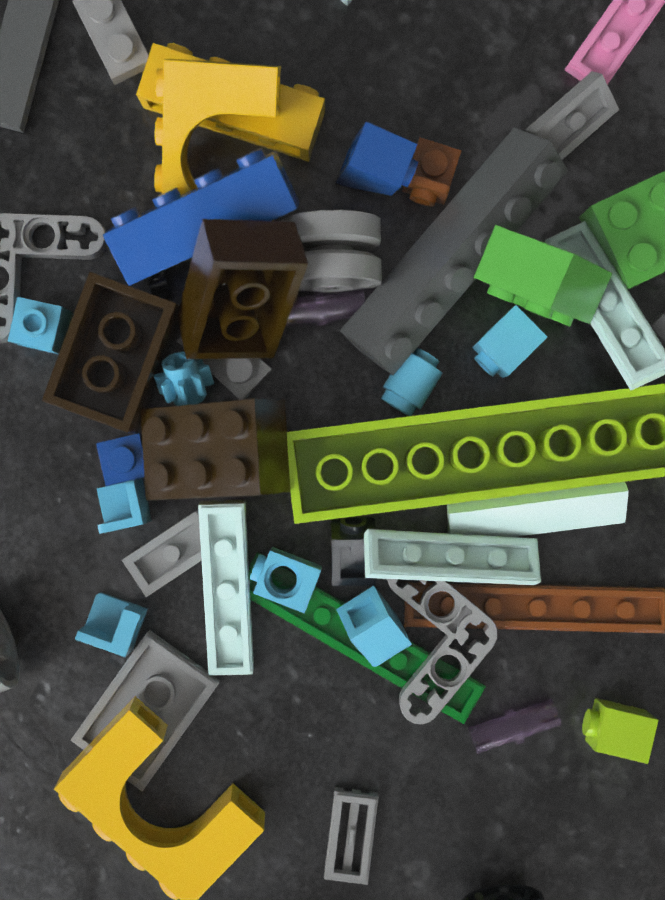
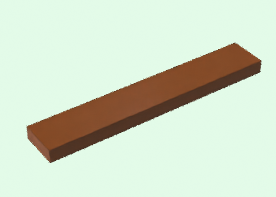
M404 581V584L406 582L410 583L419 591L417 595L412 597L417 602H420L425 589L435 583L427 581L424 585L420 581ZM447 582L488 615L495 623L497 629L665 633V587ZM439 591L430 597L428 607L432 614L445 616L452 611L454 600L451 594ZM404 601V627L437 628ZM481 621L477 626L469 623L466 628L483 629L486 623Z

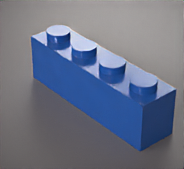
M262 148L254 150L236 160L239 165L238 169L222 175L220 168H216L194 179L197 188L181 195L176 187L153 198L152 201L155 207L139 214L137 208L133 207L111 218L114 226L102 235L128 286L193 257L202 219L272 221L296 210L300 202L277 151L265 155Z

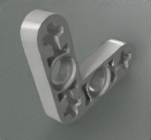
M0 213V225L10 233L9 238H2L0 242V252L5 256H10L9 261L0 259V267L5 268L9 274L7 286L0 290V300L8 299L7 305L0 303V317L6 319V326L0 327V343L8 342L17 297H20L22 258L97 259L108 248L102 235L106 232V229L100 222L87 216ZM42 225L51 226L55 233L53 243L47 248L35 247L32 240L35 229ZM63 226H67L66 231L70 235L77 236L85 235L86 228L90 227V230L98 236L97 241H91L89 249H85L84 245L77 240H66ZM65 241H66V244H67V246H68L67 249H63V248H64V245H65Z
M387 579L389 587L394 593L446 634L403 686L399 695L402 714L408 721L414 724L429 723L440 713L493 648L497 640V628L488 615L446 581H435V583L425 589L420 602H417L412 598L419 593L414 586L406 582L401 587L396 583L398 579ZM419 580L424 585L427 582L426 580ZM439 591L451 594L454 600L452 611L445 616L432 614L428 607L430 597ZM482 621L486 623L483 631L487 636L482 642L478 639L472 640L466 649L474 655L470 660H467L459 649L450 644L454 639H457L462 646L469 637V633L465 629L469 623L477 626ZM453 655L460 661V671L454 678L443 679L436 674L435 664L440 657ZM428 674L437 686L445 690L439 695L437 690L433 688L427 696V702L430 707L426 711L419 707L414 712L410 710L412 702L409 696L412 693L418 696L424 693L429 685L422 678Z

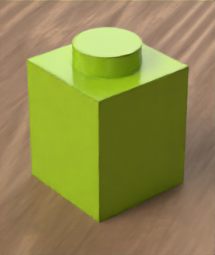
M595 698L593 709H587L584 715L582 733L586 736L585 741L595 752L648 764L659 720L645 709Z

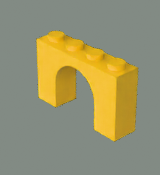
M182 59L163 60V69H157L155 77L156 97L163 98V117H157L155 122V143L157 146H162V164H157L155 168V191L162 192L163 194L177 187L182 195L197 188L189 169L188 146L194 131L206 118L219 114L276 117L279 114L281 66Z
M134 696L62 772L54 790L58 793L61 802L73 812L79 811L92 822L95 832L102 839L109 842L113 841L124 850L128 860L135 868L141 871L146 870L156 878L167 896L174 900H198L261 835L265 826V811L235 784H232L201 817L188 825L178 828H162L143 820L134 811L128 800L126 780L164 740L168 725Z

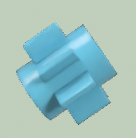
M185 351L176 352L166 357L162 362L164 373L154 375L159 394L164 395L166 403L173 401L176 406L199 404L207 395L205 386L214 384L209 365L204 364L203 359H186Z

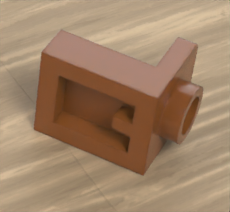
M419 137L413 159L418 161V165L409 186H404L402 192L410 194L409 198L412 201L424 206L433 207L435 203L444 205L462 150Z

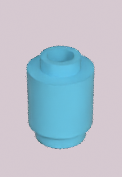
M417 348L394 375L390 374L383 385L386 391L381 399L405 415L412 416L416 408L421 410L443 373L436 368L440 361L426 351Z

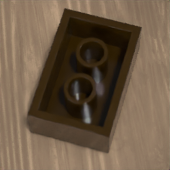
M202 219L177 315L186 359L274 358L308 266V260L295 222Z
M89 271L42 401L127 433L138 434L141 426L140 410L147 409L156 385L154 375L161 372L162 362L167 356L178 326L177 315L180 307L169 300Z
M246 399L140 410L146 500L251 496L290 492L285 400Z

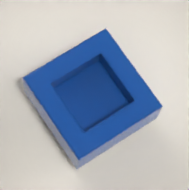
M141 433L96 443L106 486L145 478Z

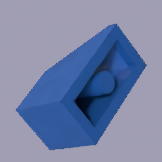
M366 121L351 142L335 183L350 188L392 196L401 185L408 187L415 174L418 161L412 159L417 144Z

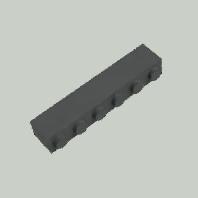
M515 127L385 277L381 285L373 291L340 330L363 355L391 375L397 372L411 353L415 351L474 282V275L495 225L516 232L568 172L567 167L551 141Z

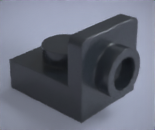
M361 515L331 519L332 586H376V578H365L364 533L368 529H376L374 518Z

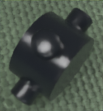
M165 270L147 277L152 295L168 300L167 296L172 294V290Z

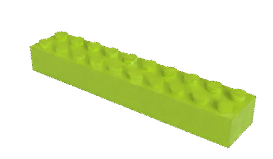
M665 384L642 386L634 390L627 388L287 432L290 493L294 524L665 477Z

